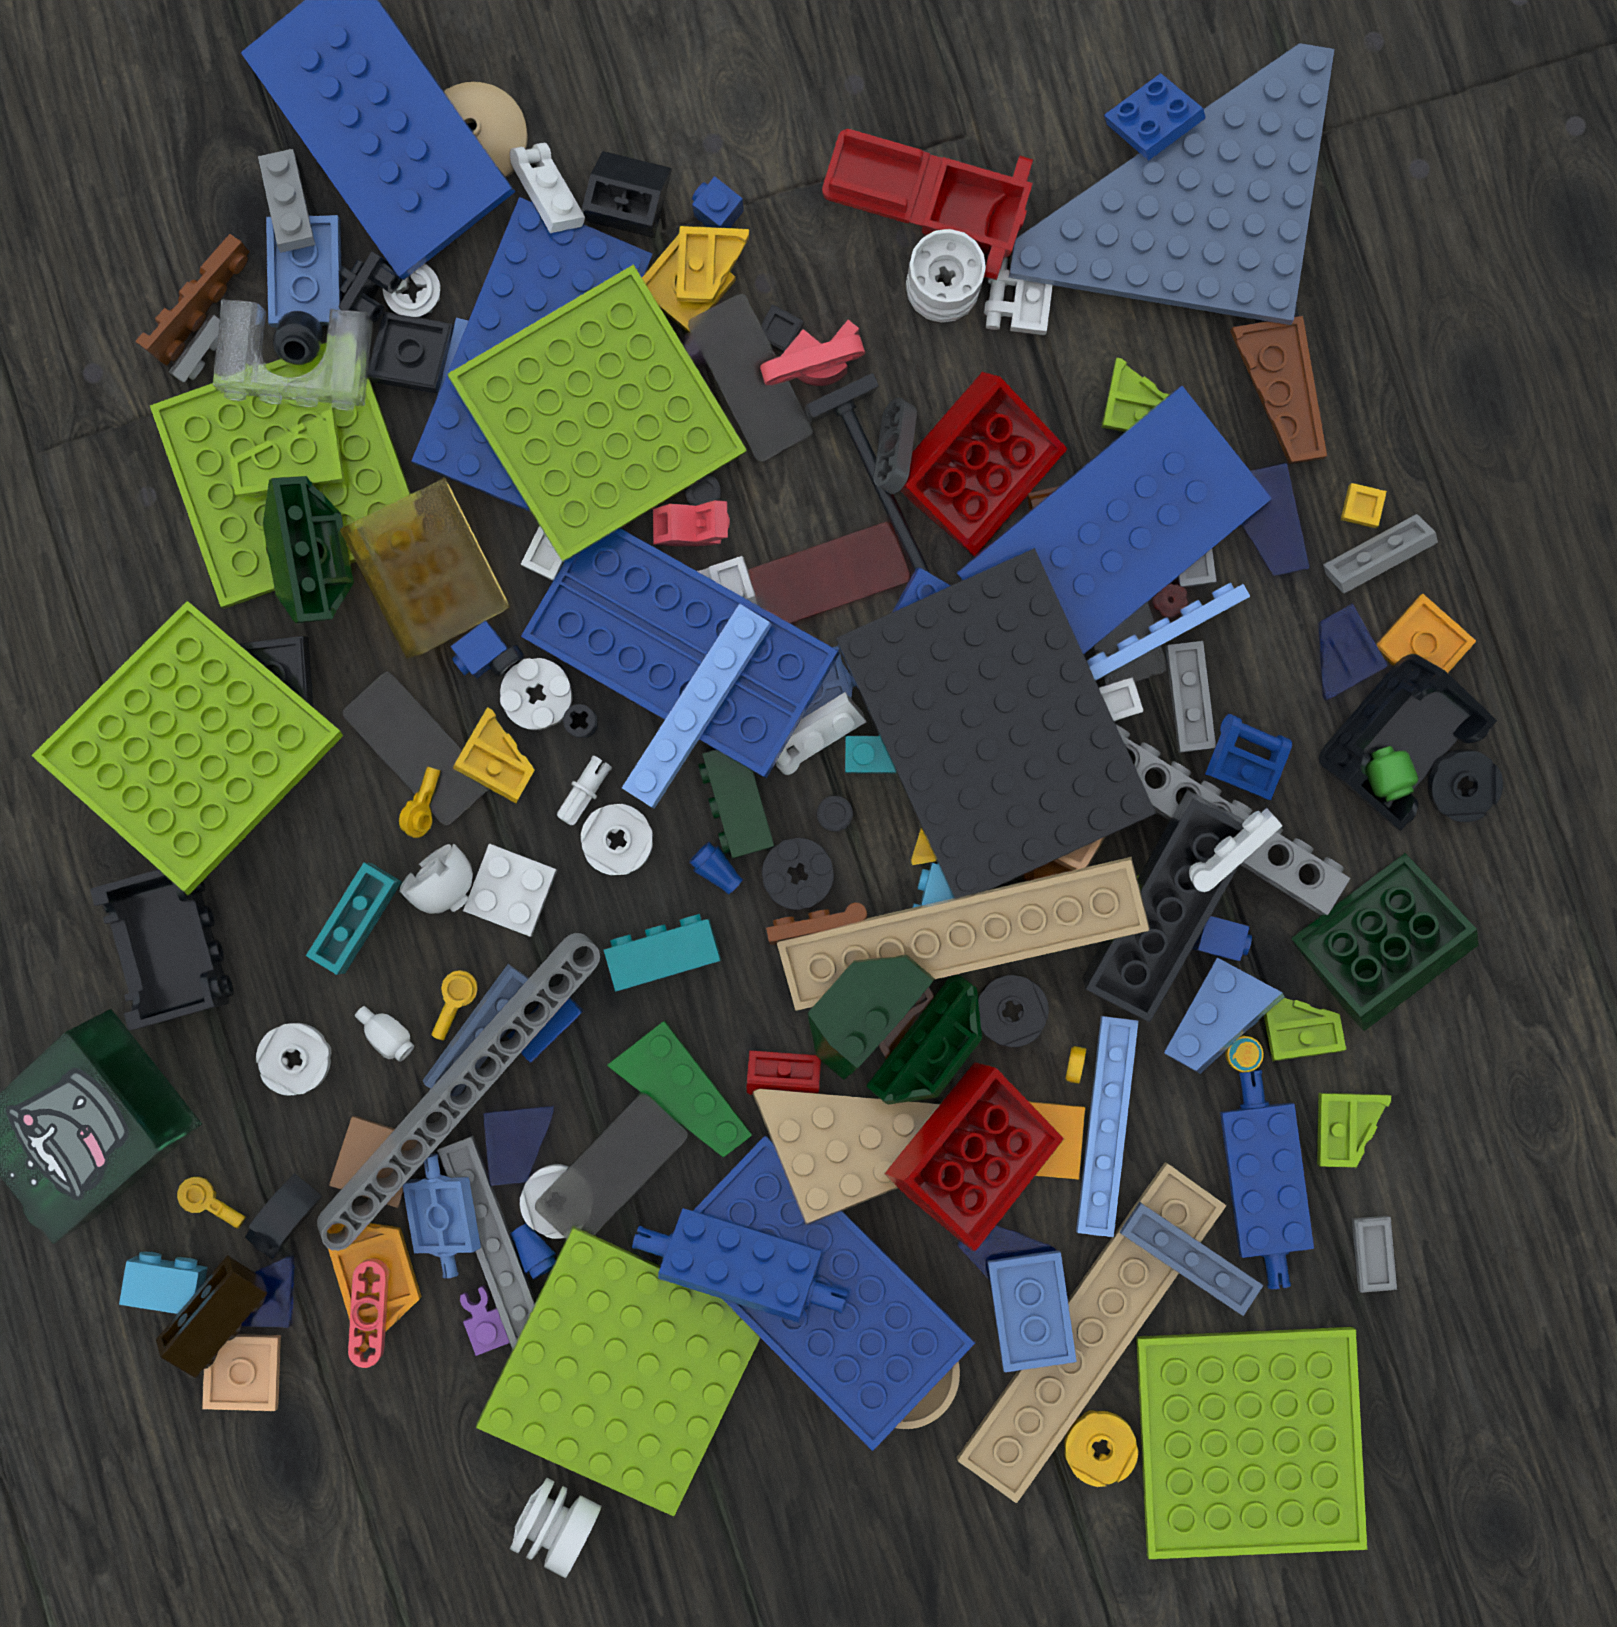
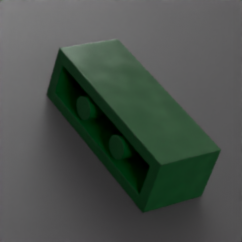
M718 750L703 753L704 762L699 763L698 766L703 783H711L714 797L708 798L713 818L721 817L724 831L719 832L718 835L723 852H731L732 858L735 859L775 847L753 771Z

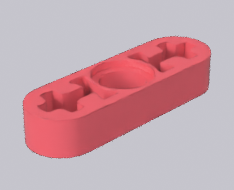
M854 334L769 360L760 365V370L765 385H774L855 360L863 356L865 350L860 335Z
M374 1258L360 1263L355 1268L352 1278L348 1355L352 1363L361 1368H368L376 1364L382 1357L385 1346L389 1272L387 1266L381 1260ZM369 1267H373L374 1274L380 1275V1279H377L372 1284V1294L379 1292L380 1297L375 1295L360 1297V1292L365 1293L368 1291V1279L362 1278V1273L368 1271ZM371 1303L376 1306L378 1318L375 1322L367 1323L360 1318L359 1308L362 1304ZM358 1329L363 1331L377 1329V1334L372 1332L369 1335V1347L375 1348L376 1352L371 1353L368 1359L364 1358L363 1352L357 1350V1347H360L365 1341V1332L358 1334Z

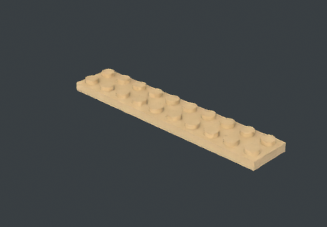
M1132 857L978 892L956 899L952 898L875 916L826 931L777 941V946L795 1011L813 1007L855 960L908 955L933 978L938 979L1149 931L1150 927Z
M1166 1162L1068 1299L1077 1362L1018 1370L956 1457L958 1462L1015 1503H1018L1179 1274L1176 1270L1120 1233V1230L1137 1204L1141 1202L1200 1243L1226 1207L1224 1203Z

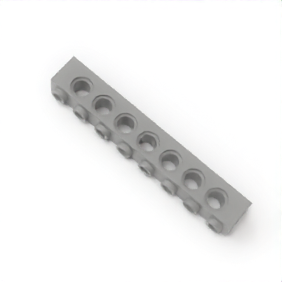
M1116 725L1156 813L1169 821L1171 820L1179 806L1176 802V793L1180 788L1188 789L1190 792L1244 820L1252 813V809L1237 800H1233L1230 803L1220 797L1222 791L1213 784L1204 780L1199 784L1189 777L1191 771L1181 764L1173 761L1169 765L1158 757L1161 753L1154 747L1144 742L1140 746L1128 739L1130 733ZM1149 769L1159 771L1162 776V783L1157 789L1150 788L1145 782V774ZM1282 828L1276 831L1240 864L1319 915L1329 914L1351 879L1342 873L1344 867L1328 857H1325L1322 861L1311 854L1314 849L1307 843L1297 838L1292 842L1282 836ZM1274 845L1280 847L1284 854L1283 861L1277 866L1273 865L1268 859V851ZM1305 864L1309 865L1314 871V878L1308 885H1305L1299 879V870Z

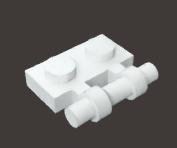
M1005 258L998 279L988 278L991 288L989 300L985 302L984 314L987 315L986 328L991 330L1000 329L1001 317L1007 316L1012 317L1010 331L1046 335L1052 285L1008 278L1010 270H1007L1008 258ZM1007 285L1016 286L1014 302L1003 301L1005 286Z

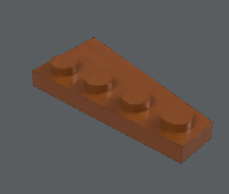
M229 234L200 267L202 277L198 281L194 279L187 282L179 291V303L173 309L167 310L164 308L155 318L158 327L150 336L143 332L135 342L166 366L171 360H176L185 348L184 342L192 331L196 332L206 319L205 313L211 304L217 303L224 296L227 282L233 274L240 273L245 267L248 260L247 255L250 252L245 245Z
M1303 316L1294 317L1291 325L1262 322L1232 327L1230 330L1288 463L1295 464L1327 457Z

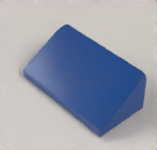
M569 997L522 1050V1055L530 1063L533 1062L584 1010ZM539 1005L531 1013H534ZM515 1029L507 1036L509 1039L514 1036Z

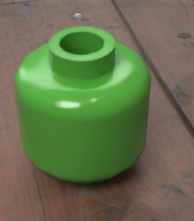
M1389 746L1372 753L1374 760L1367 763L1365 774L1376 797H1385L1386 802H1390L1414 792L1412 787L1417 784L1418 775L1408 752L1402 750L1394 752L1393 747Z

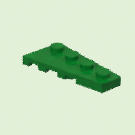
M665 1020L607 1065L723 1158L752 1136L750 1130Z

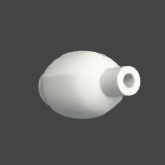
M366 1006L361 1007L355 1014V1017L365 1025L364 1033L369 1043L385 1058H396L401 1062L414 1049L407 1029L388 1014L374 1015Z

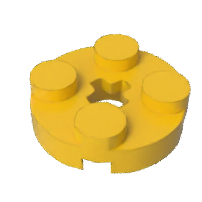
M1089 1410L1075 1420L1065 1437L1064 1454L1076 1477L1091 1486L1103 1487L1116 1481L1120 1482L1129 1476L1136 1465L1138 1458L1136 1438L1128 1423L1114 1413ZM1102 1439L1107 1440L1106 1446L1110 1449V1453L1108 1455L1102 1453L1099 1458L1095 1457V1450L1092 1447L1093 1443L1100 1442Z

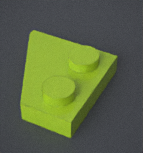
M1116 358L1102 428L1125 432L1169 395L1159 391L1156 385L1145 376L1141 377L1126 365V361Z
M1283 998L1264 1015L1272 1062L1346 1050L1341 1018L1338 1013L1326 1009L1320 1010L1298 1000L1293 1001Z
M1319 1093L1317 1165L1323 1167H1357L1364 1154L1366 1143L1372 1139L1377 1129L1376 1124L1385 1107H1388L1391 1102V1095Z

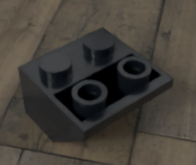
M602 151L591 172L582 206L585 220L655 238L672 168Z

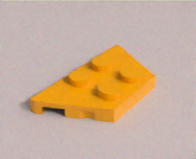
M341 1223L333 1224L327 1232L338 1233L343 1229L344 1225ZM369 1223L347 1248L339 1251L328 1248L349 1320L353 1272L360 1263L367 1259L381 1260L387 1266L389 1272L385 1332L422 1297L400 1227ZM369 1267L368 1271L362 1273V1278L368 1279V1291L365 1293L360 1292V1297L366 1295L380 1297L379 1292L372 1294V1284L377 1279H380V1275L374 1274L373 1267ZM364 1303L359 1308V1316L364 1322H375L378 1318V1309L371 1303ZM377 1329L371 1331L357 1330L358 1334L365 1332V1341L358 1347L359 1351L365 1352L369 1348V1335L372 1332L377 1334Z

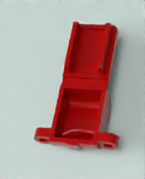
M846 129L838 135L823 183L822 194L826 200L907 224L920 225L924 235L945 229L964 232L977 242L984 254L989 255L984 277L997 280L1003 260L1011 255L1018 231L1021 230L1027 213L1025 208L1033 184L1028 182L1033 159L1019 156L1013 177L945 157L941 158L930 155L928 152L852 129Z

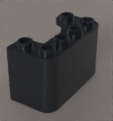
M158 869L90 889L94 906L103 905L105 912L109 913L108 916L103 917L104 923L110 924L129 991L128 994L124 995L126 1002L133 1001L131 1005L132 1010L124 1013L128 1031L146 1028L227 1005L229 1003V996L234 994L231 979L228 975H224L220 962L224 960L221 943L219 940H214L211 926L215 925L213 912L209 905L205 906L202 892L205 891L204 880L187 895Z

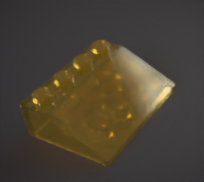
M446 478L340 528L406 659L421 655L510 608Z

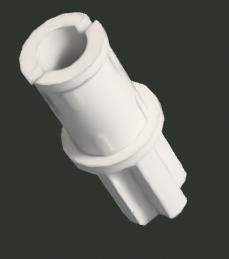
M596 756L591 757V761L578 781L571 783L574 787L557 812V816L567 824H576L590 800L597 798L595 795L597 789L612 769L605 762L602 763L595 774V771L602 762Z

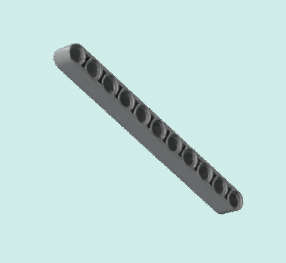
M573 933L564 938L325 1207L318 1217L317 1226L322 1242L327 1248L339 1251L351 1245L593 972L600 961L599 949L587 936L582 933ZM581 946H587L586 955L581 959L574 960L573 953ZM563 974V980L558 986H548L552 976ZM539 1001V1007L534 1013H524L527 1004ZM507 1029H515V1034L510 1040H499L502 1032ZM481 1057H491V1061L486 1067L481 1069L475 1068L477 1060ZM456 1085H467L466 1090L461 1095H450ZM431 1113H442L440 1120L437 1122H426L427 1117ZM408 1140L418 1141L416 1147L412 1150L404 1151L401 1149ZM386 1167L393 1168L390 1176L386 1178L377 1177L381 1169ZM366 1195L369 1197L363 1205H352L353 1200L358 1196ZM341 1223L344 1225L343 1229L338 1233L327 1232L333 1224Z

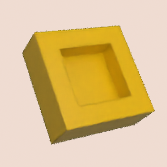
M1351 483L1348 486L1341 520L1372 528L1378 527L1387 491Z

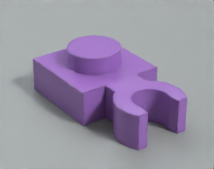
M485 1285L478 1288L481 1296V1301L478 1303L471 1302L467 1292L460 1295L461 1305L472 1314V1317L465 1319L463 1323L476 1356L510 1343L497 1307L489 1310L487 1306L490 1295Z

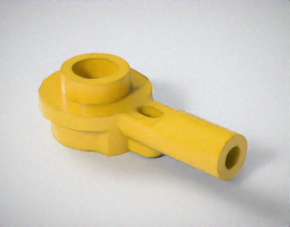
M431 767L426 768L419 792L415 793L413 801H408L400 813V828L410 837L420 838L424 836L432 825V812L429 804L441 772L440 770Z
M453 971L443 980L441 989L445 1004L431 1033L433 1037L439 1040H445L458 1008L471 1003L477 995V981L473 975L466 971Z
M200 1176L191 1177L184 1180L179 1186L177 1199L184 1210L191 1213H200L208 1210L237 1229L245 1221L246 1217L216 1199V1191H214L212 1184L207 1179Z

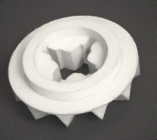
M424 264L405 280L402 279L395 292L391 294L383 289L386 303L395 313L419 318L426 313H432L433 307L440 301L441 285L435 272L428 265ZM409 277H411L417 287H423L422 291H418L416 294V303L412 301L408 294H402L404 290L409 288Z

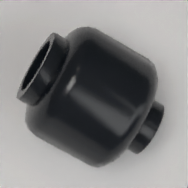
M291 311L284 314L278 320L272 340L278 357L293 365H305L312 362L317 357L323 338L322 326L314 316L303 311Z

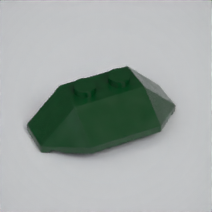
M307 476L271 478L268 483L263 518V529L275 594L295 623L331 620L354 584L341 512L324 494L312 485L313 483Z
M908 955L853 961L807 1013L816 1056L845 1080L859 1068L905 1017L935 978Z
M959 974L951 975L866 1087L888 1105L937 1098L982 1040L977 988Z

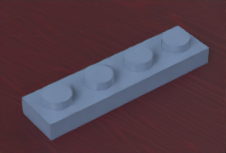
M507 964L422 1080L424 1085L431 1089L529 977L510 964ZM507 1030L502 1032L499 1040H501V1038L504 1036ZM488 1056L477 1060L475 1068H480ZM456 1085L450 1095H460L467 1085Z
M1141 1202L1137 1204L1120 1230L1122 1235L1242 1316H1244L1263 1287L1260 1282Z

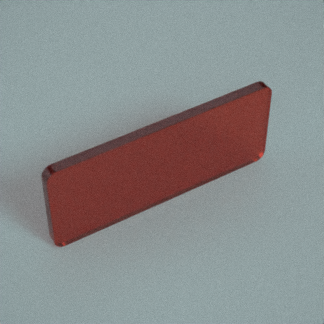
M889 522L874 525L748 570L759 606L790 624L905 584L910 578V573L894 528Z

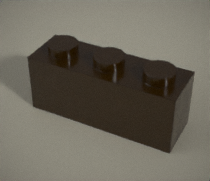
M227 1255L157 1337L156 1343L160 1357L194 1378L203 1369L209 1368L215 1361L218 1351L227 1341L236 1337L245 1319L251 1312H256L264 1303L267 1290L262 1277Z

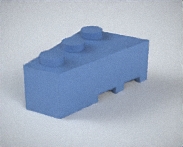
M1217 958L1164 1053L1201 1074L1285 996L1277 989Z

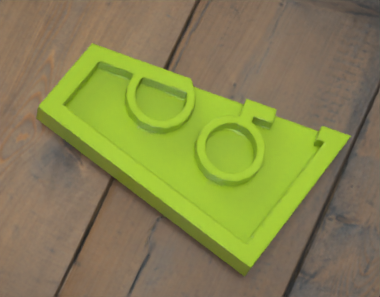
M330 408L307 423H300L290 428L291 431L271 441L267 440L229 459L235 496L245 497L267 493L268 483L271 478L307 476L313 483V486L345 481L334 409Z

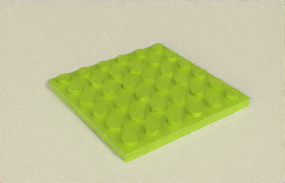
M634 264L447 374L562 563L747 451Z
M353 334L321 344L317 357L305 365H293L279 359L150 405L220 607L223 609L275 591L263 529L267 493L245 497L235 496L229 459L267 440L271 441L291 431L290 428L300 423H307L330 408H333L335 411L345 481L316 485L314 487L324 494L341 512L350 564L426 537L374 388L366 377L367 369Z
M187 601L31 756L184 893L189 895L343 737V734Z
M572 1226L481 1413L476 1428L669 1515L675 1516L760 1337L723 1299L658 1279V1272L661 1266Z
M1340 1327L1136 1337L1146 1548L1149 1559L1367 1550L1355 1328Z

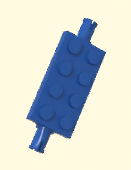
M1255 1069L1251 1072H1239L1244 1104H1240L1241 1108L1236 1110L1222 1111L1220 1116L1239 1256L1241 1258L1264 1257L1268 1280L1267 1287L1268 1289H1280L1279 1285H1282V1288L1291 1286L1286 1255L1292 1251L1314 1249L1295 1104L1269 1105V1101H1265L1262 1069Z
M684 1208L674 1233L665 1235L639 1226L637 1229L638 1235L635 1234L632 1245L633 1249H639L663 1257V1262L658 1272V1279L798 1323L805 1306L809 1307L810 1304L837 1311L840 1314L844 1310L843 1306L846 1304L849 1291L817 1282L818 1278L815 1277L822 1251Z

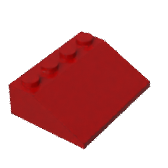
M981 372L912 452L909 477L900 491L971 555L975 556L1027 497V494L1033 490L1066 452L1067 447L1000 376Z
M974 1062L884 1174L909 1199L969 1249L976 1251L1064 1138L996 1067Z

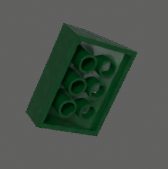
M1406 853L1336 904L1328 915L1320 916L1291 938L1294 945L1338 1003L1363 1031L1367 1030L1479 945L1477 928Z

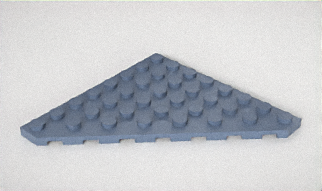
M1299 43L1204 109L1206 118L1149 161L1139 153L1021 234L1015 240L1008 278L1291 325L1294 321L1334 49Z

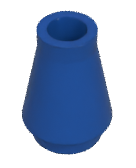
M710 842L701 847L689 861L695 867L693 870L695 873L723 889L727 894L734 891L743 880L718 845L714 847Z
M527 1223L510 1233L525 1274L529 1273L534 1280L552 1269L556 1261L554 1258L556 1253Z

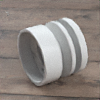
M952 229L934 231L919 241L913 249L906 280L907 296L915 311L926 319L940 323L956 321L970 312L977 303L986 269L984 254L977 242L964 232ZM943 278L944 282H950V285L945 287L943 282H938V279Z
M546 1478L544 1483L530 1496L515 1526L514 1539L510 1549L519 1553L526 1538L533 1541L526 1558L532 1560L541 1547L548 1549L544 1567L566 1578L602 1506L580 1495L569 1509L563 1506L568 1488L562 1486L554 1501L548 1498L554 1481Z

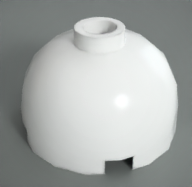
M450 844L444 845L426 857L419 864L422 869L417 873L416 877L410 873L401 884L399 890L411 904L421 911L434 914L450 909L454 912L461 908L469 898L466 893L472 884L473 872L471 864L455 844L452 847Z

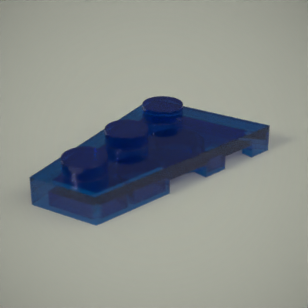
M1287 463L1251 471L1272 499L1241 525L1273 577L1309 569Z

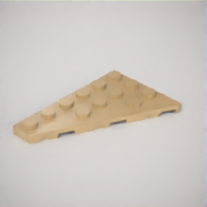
M768 1089L753 1091V1096L806 1225L897 1189L898 1187L884 1173L940 1105L920 1102H903L888 1105L881 1099Z

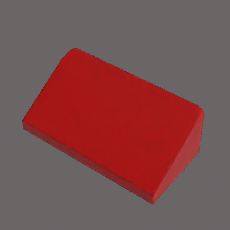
M749 1051L747 1094L753 1095V1091L758 1089L819 1094L821 1060L816 1055Z

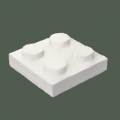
M489 844L463 911L531 937L557 869Z

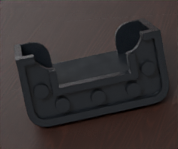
M1409 654L1401 658L1327 742L1320 752L1319 763L1386 821L1401 831L1407 823L1415 818L1419 806L1418 800L1412 794L1386 802L1385 797L1378 798L1373 794L1367 779L1368 777L1365 774L1367 763L1374 760L1372 753L1389 746L1393 747L1394 752L1401 750L1408 752L1418 775V782L1412 787L1414 790L1433 769L1434 761L1438 757L1444 756L1458 739L1467 744L1481 741L1487 736L1497 720L1445 670L1419 655Z

